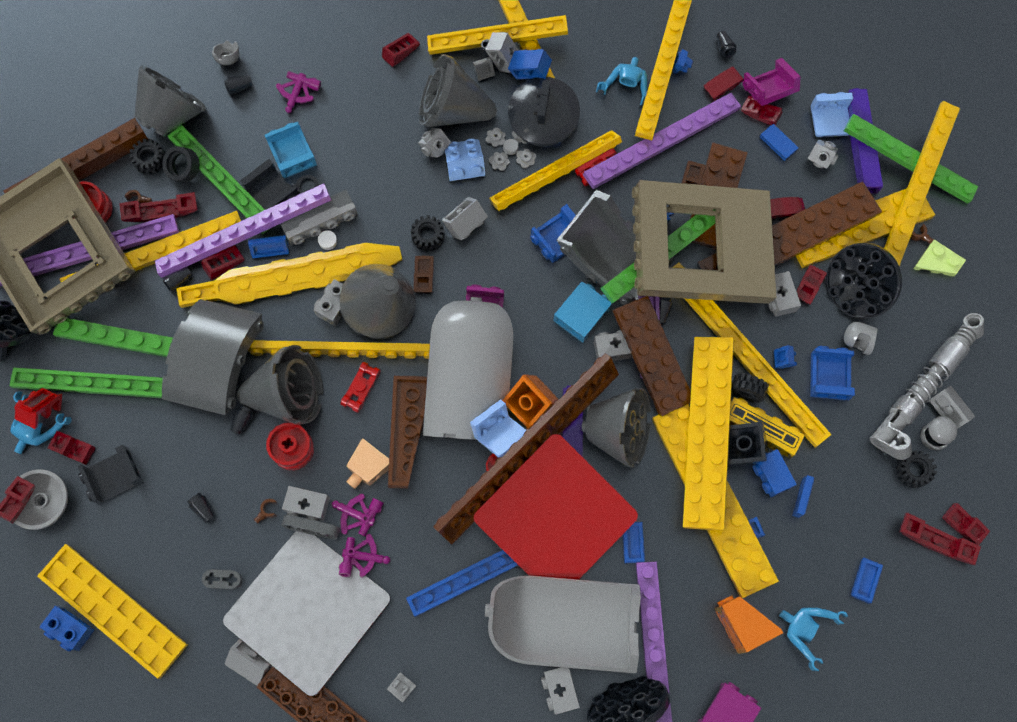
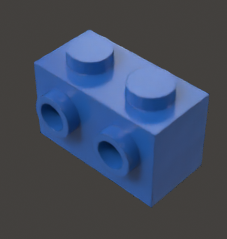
M542 49L514 51L508 70L516 79H533L537 77L546 79L552 59Z
M778 449L767 453V461L753 463L755 474L760 476L763 482V490L771 498L797 485Z
M54 606L40 625V628L45 631L43 634L51 640L57 639L61 642L60 646L69 652L71 650L80 651L95 630L60 606Z

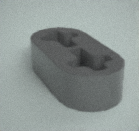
M211 569L207 570L202 576V583L211 589L235 590L243 582L241 574L233 570ZM212 574H214L215 577L220 578V581H213L211 585L208 577H212ZM232 575L237 578V582H233V586H231V583L225 581V578H232Z

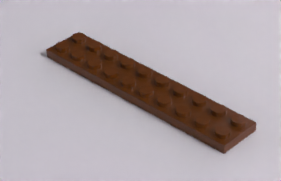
M862 181L773 225L774 266L881 215L882 210L864 182ZM717 253L697 263L699 269L718 271Z

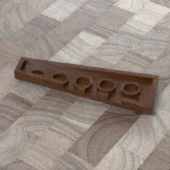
M394 376L388 488L409 487L425 414L427 377Z

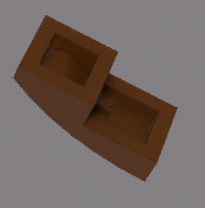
M688 160L681 183L700 185L706 165Z
M415 256L414 292H433L434 256Z

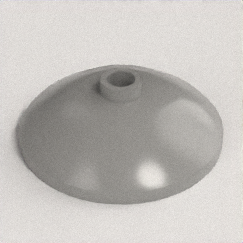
M39 469L24 473L20 477L36 487L14 523L29 530L49 527L62 516L68 502L67 487L58 475L48 470ZM45 499V503L41 505V500Z

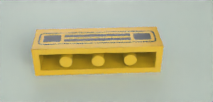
M734 397L731 401L730 425L763 422L768 448L772 450L778 449L781 455L791 459L796 454L805 435L800 433L801 431L798 428L785 425L781 419L765 414L766 412L763 409L754 408L748 405L746 400Z

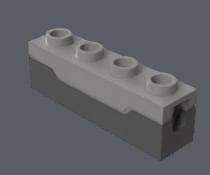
M347 190L330 196L331 201L281 223V227L290 245L301 244L309 237H316L322 231L333 229L344 221L354 219L358 214Z

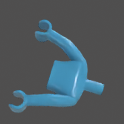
M633 57L630 64H619L605 82H599L596 92L598 93V90H603L605 95L607 88L616 80L618 75L620 77L619 82L625 86L636 87L640 81L642 95L640 105L642 106L648 91L646 71L637 67L639 59Z
M16 392L13 398L15 402L19 400L24 401L29 395H24L21 399L23 392ZM58 414L55 418V425L41 435V422L38 421V427L33 429L14 419L10 432L19 439L14 451L22 454L26 444L38 446L54 437L56 431H59L64 425H69L72 422L71 417H66L63 421L64 414Z
M806 607L801 608L793 616L785 610L781 611L779 617L790 623L787 637L809 660V668L812 671H819L814 666L815 661L823 664V661L820 658H816L801 641L810 643L819 628V624L811 616L833 619L836 624L841 625L844 623L839 620V615L848 617L846 612L840 611L835 613L826 609Z

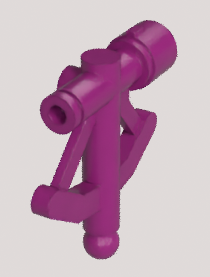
M288 71L286 78L293 81L283 85L280 83L276 84L280 94L288 99L285 111L291 113L295 103L302 104L314 100L313 96L309 95L307 88L319 91L321 81L314 77L306 78V75L303 73L298 75ZM295 84L291 94L284 90V88ZM303 87L306 96L298 97L300 90Z
M359 494L351 499L347 505L339 503L337 500H334L331 505L342 512L340 519L342 534H347L348 530L361 526L358 533L366 536L370 526L375 524L376 519L374 518L377 513L381 512L384 503L373 498L369 508H366L363 501L365 495ZM360 502L364 513L354 509V505ZM348 515L360 520L347 526Z
M367 534L366 540L355 547V538L348 537L346 547L342 552V557L344 558L343 562L339 564L338 575L350 577L352 565H355L360 571L359 576L363 578L371 571L375 562L388 564L390 563V557L377 554L376 544L371 534ZM366 544L370 547V553L357 551ZM356 559H358V560H364V561H369V562H368V564L363 568V567L356 561Z

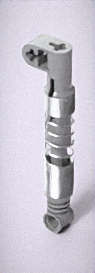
M971 313L965 316L964 323L960 329H958L954 336L949 337L931 360H929L931 368L924 367L923 370L926 374H919L917 376L918 380L912 382V387L906 389V394L901 395L896 403L893 404L887 418L870 437V441L875 447L899 460H904L911 456V439L902 430L914 422L916 417L922 412V409L925 408V403L931 400V395L936 394V388L942 387V381H946L968 355L969 348L973 342L984 335V318L982 315Z

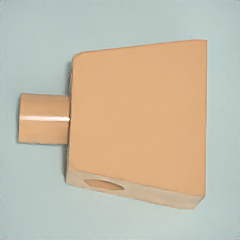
M362 439L347 464V468L353 474L346 482L354 489L357 488L362 480L371 486L389 470V458Z

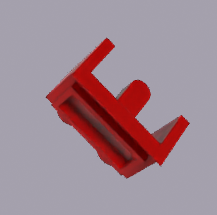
M44 388L32 391L27 399L24 401L19 400L14 407L15 420L36 429L38 427L39 414L42 417L49 418L51 408L58 412L61 410L62 393L56 395Z

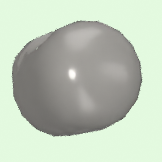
M853 322L844 333V343L850 348L860 349L863 354L870 355L874 349L878 329L862 322Z
M937 417L921 429V441L930 450H942L955 440L958 429L953 420L947 417ZM929 428V433L933 440L945 445L937 447L930 444L925 437V430Z

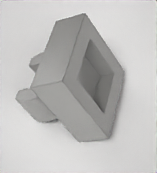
M490 57L473 62L478 81L495 76Z
M400 672L387 690L403 703L415 689L416 685Z

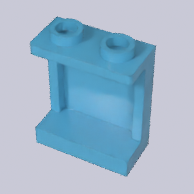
M299 122L289 123L285 127L271 130L265 134V138L283 178L317 166Z
M581 282L554 314L553 321L584 343L588 338V334L606 312H609L612 304L605 295L597 293L592 285Z

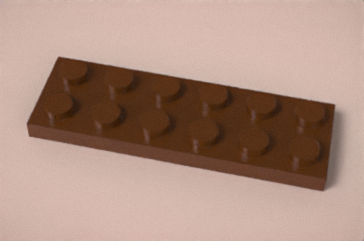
M712 143L700 185L738 188L748 152ZM716 225L711 226L691 243L717 250Z
M645 296L614 309V316L658 415L663 416L689 404L691 401L690 388L649 297Z

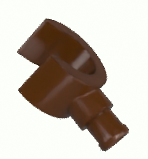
M130 190L124 196L127 200L138 196L137 200L140 204L152 202V198L142 196L137 190Z
M924 224L920 227L921 235L916 234L913 230L910 239L914 241L922 239L931 244L934 240L927 234V227Z
M274 499L264 500L260 506L261 512L254 520L259 523L266 517H276L277 515L274 513H266L265 508L270 503L276 504L278 502Z

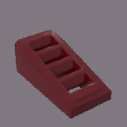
M407 33L383 47L382 58L394 67L419 47L420 42L410 33Z
M236 245L202 259V267L210 280H213L245 261ZM233 253L236 259H232L230 254Z

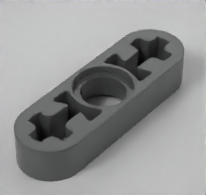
M284 515L281 524L282 527L289 530L337 540L340 528L337 526L292 515Z

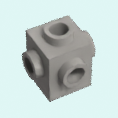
M431 128L430 131L425 132L422 135V139L418 142L423 154L427 157L436 158L443 155L445 149L451 143L444 132L437 128Z
M819 139L808 159L813 161L816 167L827 169L830 164L834 165L836 162L838 149L835 148L836 145L832 142H824Z

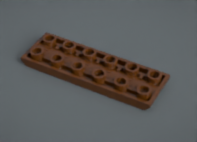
M274 666L257 685L261 692L297 722H369L325 685L318 694L309 696Z

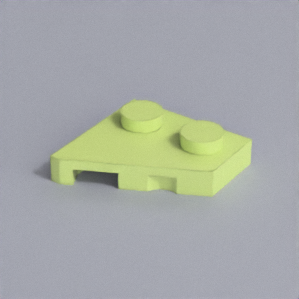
M933 240L913 269L930 270V273H943L944 275L955 276L966 260L938 241Z

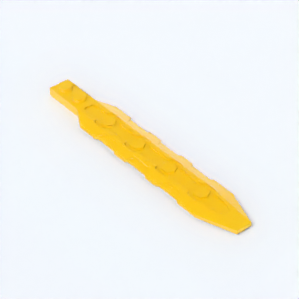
M361 243L346 246L344 249L324 253L321 251L304 257L289 260L281 259L272 261L269 264L231 269L214 281L177 288L179 306L181 308L193 306L200 299L210 302L219 300L238 305L252 302L259 298L291 294L293 291L313 287H326L334 279L339 282L346 281L352 272L365 265L383 264L391 267L402 261L399 246Z

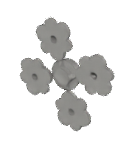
M494 128L492 131L487 132L486 142L492 144L493 147L503 145L504 150L502 153L495 152L494 156L489 158V163L492 164L493 169L504 171L506 165L510 163L509 159H507V154L513 155L515 153L517 156L516 162L521 164L522 168H528L529 165H534L536 154L530 152L529 149L518 151V144L521 142L526 144L527 142L519 138L514 131L512 132L514 139L506 141L505 133L501 132L499 128Z

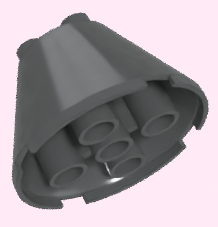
M142 65L139 67L134 117L140 121L142 126L147 129L152 127L156 129V133L165 137L166 134L205 111L206 106L191 93L188 94L179 90L181 86L151 68L145 66L143 69Z
M635 388L591 403L587 407L586 420L582 422V431L586 432L589 442L631 468L635 467V463L639 464L641 462L649 439L651 423H647V412H651L647 392L643 388Z

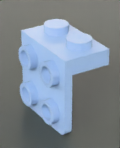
M821 93L815 96L810 107L816 137L849 135L844 132V129L849 120L848 107L853 100L852 93Z
M467 139L460 142L452 141L445 149L450 181L486 176L484 158L478 139Z
M501 399L470 422L474 438L499 458L503 457L509 451L510 446L517 442L526 431V429L509 417L506 403Z

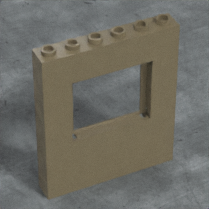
M58 158L0 197V282L30 332L38 335L49 332L51 327L64 322L69 315L79 312L84 305L97 300L99 295L112 290L117 283L127 280L135 272L72 169L62 159ZM69 222L93 262L44 294L20 254Z
M639 180L636 186L633 187L632 198L635 201L632 209V214L635 216L633 233L636 234L633 249L636 252L634 270H637V277L635 278L637 295L766 304L777 298L770 191ZM667 212L715 216L718 271L669 267Z

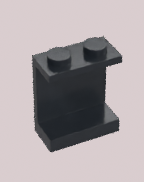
M270 159L240 180L244 189L265 210L299 195L295 186H290L276 170L274 163Z
M124 445L115 448L117 454L88 468L83 465L78 466L80 470L79 478L83 484H86L88 489L86 495L91 502L93 501L101 505L144 483L129 448Z

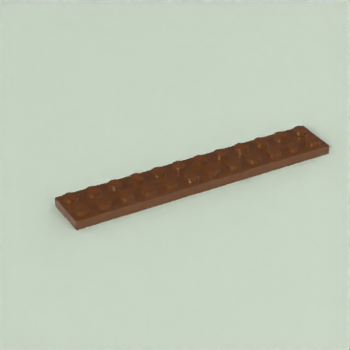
M606 353L602 357L597 358L594 365L588 371L582 373L580 379L574 385H571L566 390V393L556 400L552 407L545 414H542L538 421L531 428L527 429L517 442L510 446L509 451L503 457L498 458L495 465L489 471L483 473L480 480L474 486H471L466 491V494L456 501L445 515L437 520L433 527L451 545L475 522V512L551 435H560L616 379L619 374L612 358Z

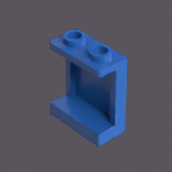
M567 204L561 208L558 215L537 229L535 227L531 229V241L542 249L543 256L546 259H550L552 263L565 255L561 252L557 239L576 216Z
M818 346L812 351L810 397L850 400L855 396V388H851V358L854 356V351L843 347L829 349L828 346Z

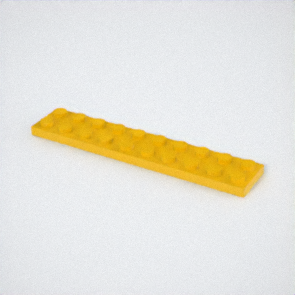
M694 337L683 528L725 531L733 337Z
M688 404L663 416L657 415L652 417V421L684 485L686 482L690 407ZM727 481L725 531L707 530L739 596L744 598L779 582Z

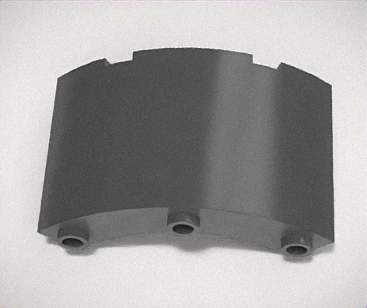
M596 190L562 232L557 242L560 245L561 252L567 255L586 275V279L601 288L634 263L636 252H634L633 246L636 234L633 233L634 224L629 220L625 221L620 216L621 211L611 195ZM674 256L669 259V266L674 261ZM635 286L618 299L622 305L638 300Z
M200 299L189 309L187 320L185 322L181 321L171 342L165 364L169 365L167 376L164 375L162 380V399L226 415L236 405L235 394L241 367L245 363L248 349L258 334L262 332L264 322L262 321L261 313Z

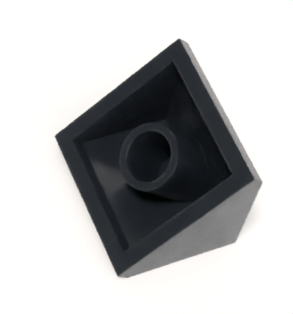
M763 422L730 425L728 465L767 461L768 444Z

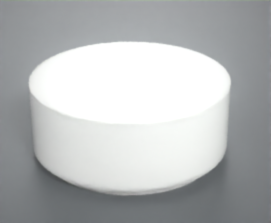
M332 231L320 233L318 236L320 247L324 250L333 249L337 245L336 235Z

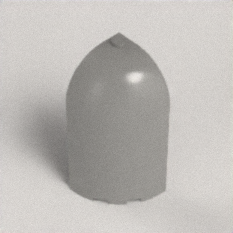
M471 297L470 301L461 300L446 304L436 315L430 337L423 436L477 440L474 438L470 422L500 399L503 400L510 392L513 327L508 313L500 305L482 302V298Z
M517 576L500 582L492 590L490 604L485 606V617H489V637L494 647L506 658L529 665L637 673L639 648L638 633H636L637 623L635 622H639L640 585L541 576Z

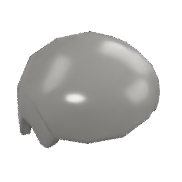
M226 40L223 44H217L213 47L212 56L219 64L232 65L240 56L239 46L236 41L232 44Z

